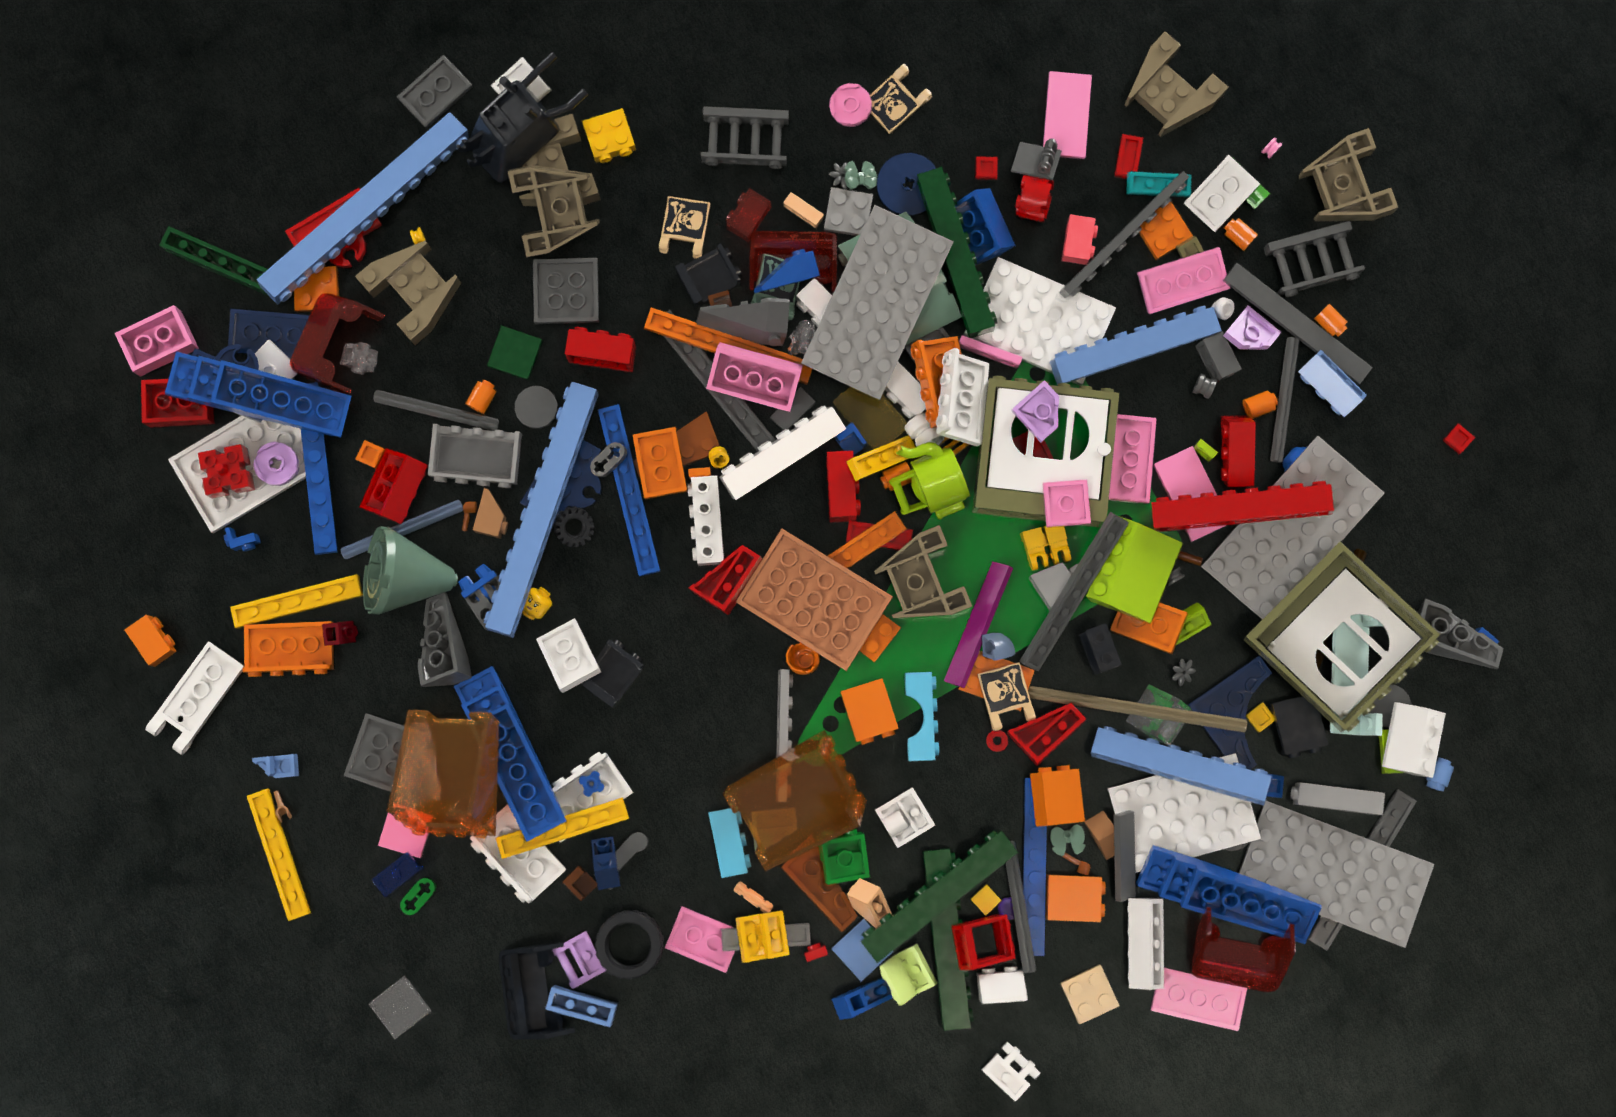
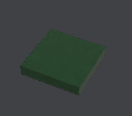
M501 326L487 366L529 380L543 340Z

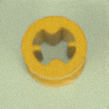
M420 227L417 228V231L410 230L414 244L426 241Z
M714 447L708 453L709 460L714 468H723L729 462V456L724 447Z

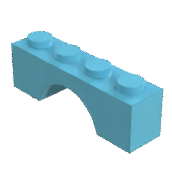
M932 672L904 673L905 695L916 700L923 711V723L920 730L912 737L907 738L908 761L935 760V755H939V743L934 740V733H938V720H934L933 712L937 711V698H933L932 691L936 690V676H932Z

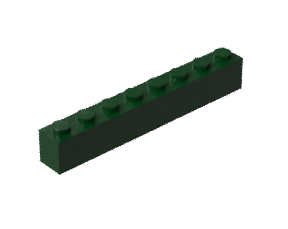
M942 167L917 174V184L933 232L954 241L944 261V265L968 337L974 338L993 332L995 324H997V318L994 311L990 312L988 304H991L990 297L987 291H983L981 285L984 284L983 276L980 271L977 272L975 264H977V259L974 251L970 252L968 246L971 244L969 235L963 231L961 226L964 224L961 212L957 213L955 205H957V200L954 192L950 193L948 186L951 183L948 173H944Z
M994 830L984 838L986 842L980 847L978 844L974 845L967 851L969 855L963 860L960 857L949 865L951 869L945 874L942 871L932 878L934 883L926 888L923 885L914 892L915 898L911 901L905 899L897 906V912L893 915L887 913L879 920L881 924L873 929L871 926L861 934L863 936L860 940L877 963L1018 853L1002 831L996 833Z
M949 848L923 851L926 887L934 883L932 878L942 871L945 874L951 869L949 865L955 861V853H951ZM960 899L930 921L942 1028L944 1031L971 1028L970 1022H974L972 1008L968 1009V1000L971 999L970 986H966L965 977H969L968 970L959 969L951 927L952 925L963 923L962 919H958L957 910H961Z

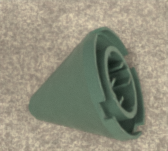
M379 526L375 530L367 552L371 553L369 565H365L363 577V602L365 610H371L368 611L369 614L379 615L450 591L453 586H456L458 576L455 574L454 569L390 527Z

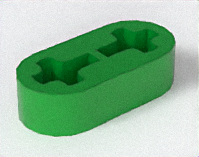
M423 878L417 881L401 901L400 907L403 913L406 915L418 913L436 892V883L430 878ZM429 883L430 893L424 892L420 896L419 893L423 889L421 884ZM417 897L418 900L414 904L416 909L408 910L406 901H412Z

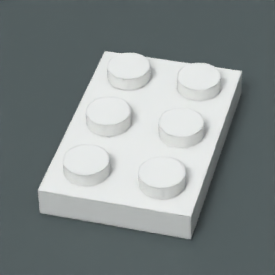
M1228 155L1184 204L1216 232L1254 192L1260 183Z
M575 618L536 639L562 693L601 673Z

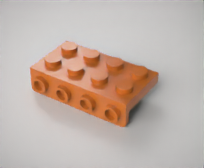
M957 336L928 341L917 340L911 345V357L915 360L916 378L920 381L921 399L925 402L926 406L925 416L931 428L937 427L936 419L939 412L938 399L941 392L940 378L943 373L942 358L944 353L957 348L959 349V354H962Z
M333 622L244 625V668H242V672L248 673V677H262V673L270 672V676H284V672L291 671L292 675H306V671H314V674H327V670H334V645L324 646L322 624Z

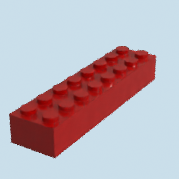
M1326 481L1312 482V486L1303 487V483L1290 484V487L1286 489H1281L1279 485L1269 486L1266 491H1258V488L1245 489V493L1237 494L1236 490L1223 491V495L1214 496L1213 492L1201 493L1198 498H1192L1191 495H1180L1178 500L1160 497L1156 498V502H1151L1154 530L1158 532L1332 515L1334 512L1331 484H1326Z

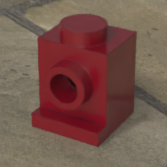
M353 621L322 624L324 646L356 642L355 637L358 634V630ZM332 627H335L336 640H333Z

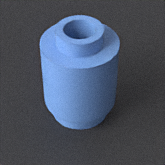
M1438 757L1433 778H1426L1428 781L1427 787L1444 792L1445 787H1448L1454 767L1450 765L1451 761Z

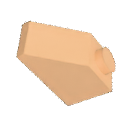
M859 878L855 885L850 888L847 896L852 907L875 928L881 924L879 920L887 913L892 914L880 887Z

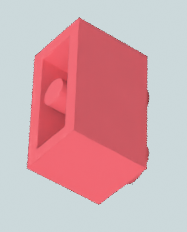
M1070 214L1067 221L1061 261L1087 265L1089 259H1093L1095 246H1092V239H1096L1098 226L1095 225L1096 218Z

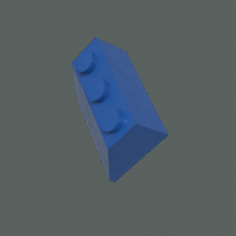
M990 188L974 190L957 201L955 208L957 213L961 212L964 224L961 226L963 231L969 235L971 244L968 246L970 252L974 251L977 259V264L975 265L1000 256L1015 246Z

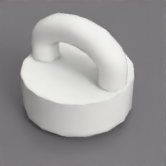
M1223 297L1214 302L1211 307H1214L1217 318L1226 320L1233 314L1234 302Z

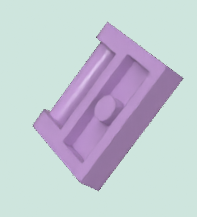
M587 931L566 941L564 947L552 949L554 956H557L570 980L569 985L571 989L606 971L600 965L599 959H597L595 946ZM568 948L583 973V976L579 978L564 952Z

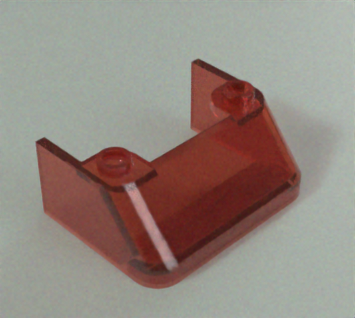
M756 231L752 233L750 246V290H754V282H757L764 253L785 260L793 256L792 252L805 249V252H814L820 274L815 279L824 284L832 282V291H835L837 278V236L831 232Z
M330 293L321 294L316 299L290 358V368L301 376L349 395L352 389L332 381L335 367L331 361L322 358L340 318L347 322H353L361 314L380 321L384 318L385 314L351 299Z
M1206 907L1197 929L1192 960V974L1200 979L1263 992L1276 991L1280 987L1296 952L1294 924H1289L1283 938L1277 936L1267 937L1260 946L1219 937V927L1211 923V907Z

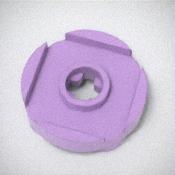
M270 442L263 445L258 450L253 463L254 471L258 478L271 486L287 484L299 472L297 454L291 447L279 442ZM275 458L282 462L279 469L271 468Z

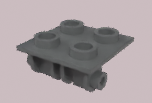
M1052 138L1045 142L1044 147L1020 142L1011 172L1053 180L1062 150L1057 149L1058 144Z

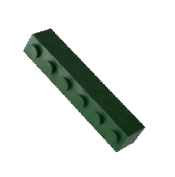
M168 226L159 244L166 252L269 296L256 280L268 269Z

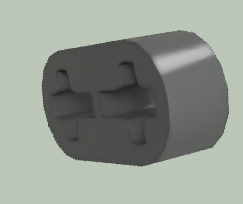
M618 442L610 443L591 462V472L598 477L608 476L626 458V447ZM613 448H620V456H613L610 459V457L614 454ZM606 461H608V462L603 466V468L605 469L604 472H602V471H598V472H597V470H598V468H599V467L597 466V464H598V463L604 464Z

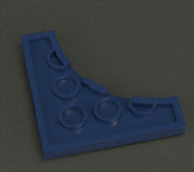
M1259 655L1187 706L1194 712L1246 719L1250 698L1259 685L1272 672ZM1202 726L1222 756L1236 753L1238 762L1245 765L1246 769L1249 770L1257 765L1249 750L1244 732Z

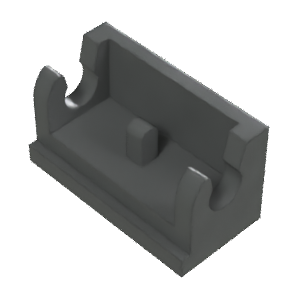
M1223 331L1203 339L1195 346L1211 379L1215 378L1217 382L1242 370L1228 340L1223 336Z

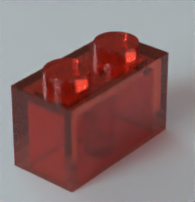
M750 188L747 193L743 192L737 201L738 207L735 211L731 210L725 220L727 221V229L747 242L751 240L771 209V201Z

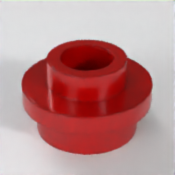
M993 730L987 735V746L992 751H1002L1008 745V737L1001 730ZM994 737H999L1001 739V743L999 745H995L993 743Z

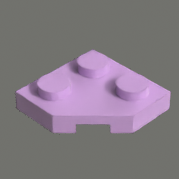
M1247 306L1223 336L1239 349L1267 350L1280 335L1281 331L1250 306Z
M1044 380L1011 410L1040 443L1058 428L1059 395Z

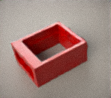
M995 914L951 926L960 970H975L1016 959L1015 946L1010 932L1011 925L1007 914ZM992 923L998 954L977 959L972 928Z

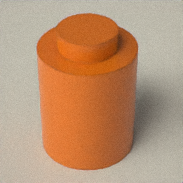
M1232 218L1224 228L1227 230L1225 235L1243 251L1258 235L1240 218L1236 221Z
M1330 304L1314 318L1331 336L1336 334L1339 337L1347 329L1345 324L1348 321Z
M483 380L482 383L477 381L465 404L473 410L484 414L496 394V391L493 389L495 386L486 380Z
M1268 390L1243 400L1245 413L1251 419L1275 411L1276 405H1278L1275 394L1270 393Z
M906 461L882 472L883 476L880 477L884 489L889 488L890 491H893V486L890 485L889 480L911 470ZM911 478L900 482L901 485L904 486L911 483Z

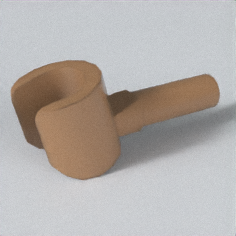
M279 791L273 792L278 807L275 814L279 821L282 823L281 817L284 814H287L289 819H291L292 815L288 808L284 806Z

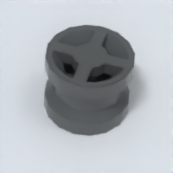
M1200 373L1192 393H1200L1204 398L1209 399L1216 386L1217 379L1206 378L1205 374Z

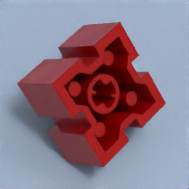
M242 444L224 447L225 453H220L215 449L198 453L200 468L208 476L202 478L206 496L214 499L229 496V490L238 494L255 490L252 473L245 468V466L250 465L248 448Z

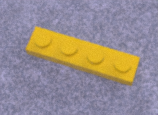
M905 436L846 461L855 481L910 459L896 454L897 451L901 450V446L910 449L915 448L910 436Z

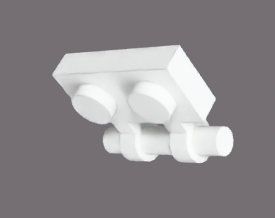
M1006 1042L1002 1049L1007 1053V1056L1003 1059L996 1053L982 1071L1016 1102L1030 1086L1024 1078L1029 1074L1036 1079L1040 1072L1035 1068V1064L1031 1060L1027 1061L1020 1054V1050L1016 1046L1013 1047ZM1013 1060L1022 1067L1019 1073L1009 1065Z

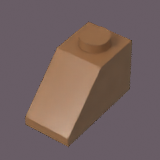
M484 488L473 531L501 539L502 534L505 535L507 532L508 522H506V517L492 492Z

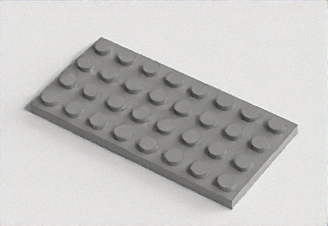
M874 205L801 364L880 400L954 241Z
M1319 436L1315 437L1273 486L1279 485L1281 489H1286L1290 487V484L1303 483V487L1312 486V482L1326 481V484H1331L1333 514L1238 524L1201 565L1205 571L1262 620L1348 535L1384 494L1379 487Z
M1265 800L1257 820L1261 839L1249 842L1239 873L1320 904L1322 906L1319 913L1320 916L1405 948L1434 864Z

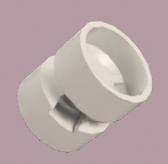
M925 412L913 417L904 427L910 438L915 439L916 446L927 442L940 445L944 440V436L936 434L937 427H930V423L926 420Z

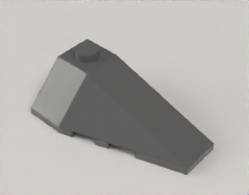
M763 298L760 303L748 304V301H742L741 305L730 307L727 304L700 307L696 322L698 325L761 345L783 346L788 329L790 301L789 299Z
M444 592L426 599L423 620L425 632L424 639H421L420 643L422 655L421 659H418L420 685L422 687L455 685L472 678L469 658L447 593Z
M1424 599L1418 614L1440 634L1436 638L1439 643L1427 653L1493 669L1499 668L1503 652L1501 646L1482 632L1478 633L1468 625L1469 623L1466 620L1459 619L1451 613L1452 610L1447 606ZM1410 628L1416 635H1418V636L1421 638V639L1412 647V648H1414L1423 638H1422L1416 631H1414L1412 628Z

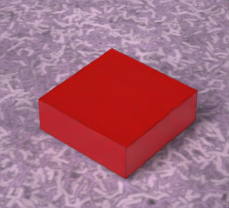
M976 156L975 179L997 180L998 157Z
M1458 423L1443 441L1458 454H1461L1475 437Z

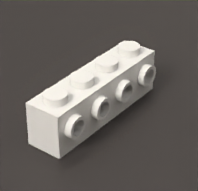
M691 477L692 483L688 484V496H693V505H689L690 518H694L695 526H691V538L696 539V548H692L693 561H697L698 566L721 564V561L724 560L718 477Z
M1128 898L1129 988L1145 990L1164 989L1163 899Z

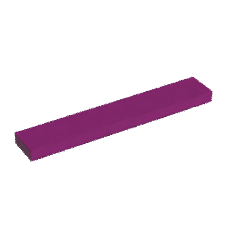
M992 561L944 681L946 683L965 688L982 646V635L988 632L1012 573V567Z

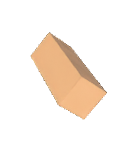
M792 192L783 202L785 208L814 228H817L824 218V214Z

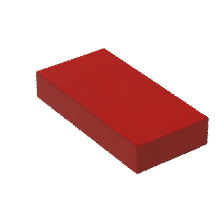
M1122 134L1114 177L1127 179L1128 172H1137L1143 143L1142 137Z

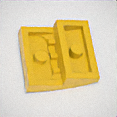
M783 910L736 918L743 963L789 955Z

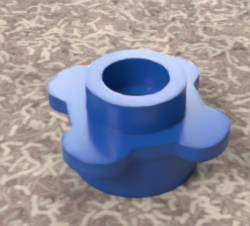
M593 771L588 776L580 777L579 783L583 785L585 796L589 797L594 792H602L604 790V784L599 779V772Z

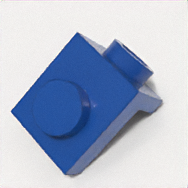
M225 528V543L227 547L235 551L241 549L243 551H250L256 548L255 545L261 543L259 535L255 533L236 537L233 528Z

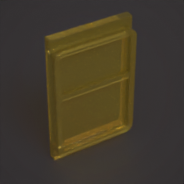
M850 387L833 401L834 405L848 422L854 423L873 450L895 441L905 431L904 427L907 422L883 394L880 400Z

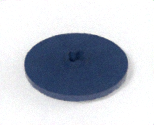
M902 153L890 158L882 166L877 178V191L882 203L889 210L899 215L907 212L909 216L924 213L926 208L917 184V174L936 169L934 164L924 156L915 153ZM905 180H908V182H914L912 185V189H910L909 187H904Z

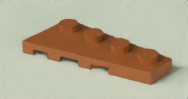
M707 411L677 431L683 467L708 458L709 451L719 446ZM635 459L633 462L640 478L638 462Z
M812 837L781 869L840 932H843L858 916L838 883L825 884L823 862L820 861L819 848Z

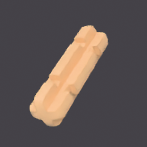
M739 881L735 886L734 892L738 895H743L745 900L755 907L761 908L762 912L767 913L772 910L773 904L771 902L765 901L764 897L751 888L748 889L747 885Z

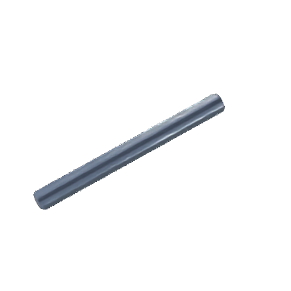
M456 500L405 521L402 524L393 526L391 529L404 536L462 512L463 505L460 500ZM373 535L341 548L343 558L349 559L368 551Z

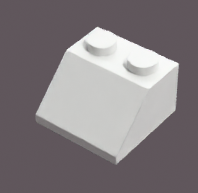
M1017 966L1004 967V971L996 972L995 968H983L982 973H977L978 995L982 1004L1027 1001L1023 971L1017 970Z

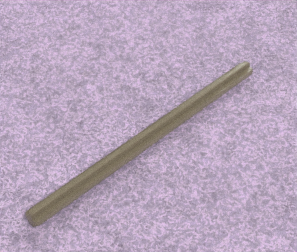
M1030 686L1028 689L1031 699L1062 704L1072 703L1075 706L1246 732L1247 720L1034 686Z

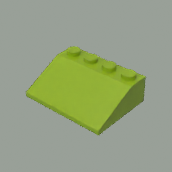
M1123 518L1129 524L1090 586L1086 597L1090 602L1151 624L1183 543L1140 523Z

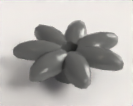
M835 163V171L829 173L830 176L836 178L833 185L836 186L841 182L843 189H846V171L844 168L847 163H844L842 168Z
M1181 659L1180 666L1173 667L1176 674L1172 677V680L1179 679V686H1182L1185 680L1187 682L1192 681L1189 674L1196 672L1194 668H1191L1192 660L1185 663L1184 659Z

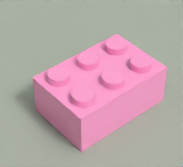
M174 305L115 333L132 372L140 377L174 361L176 351L189 354L195 348L199 349L182 311Z

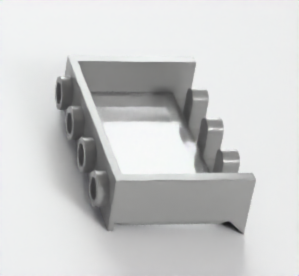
M433 424L428 476L434 477L436 482H447V479H455V483L468 484V481H477L479 486H490V483H498V487L511 488V485H517L523 434L520 431L511 433L504 432L503 430L489 431L481 428L468 429L461 428L460 426L446 427Z

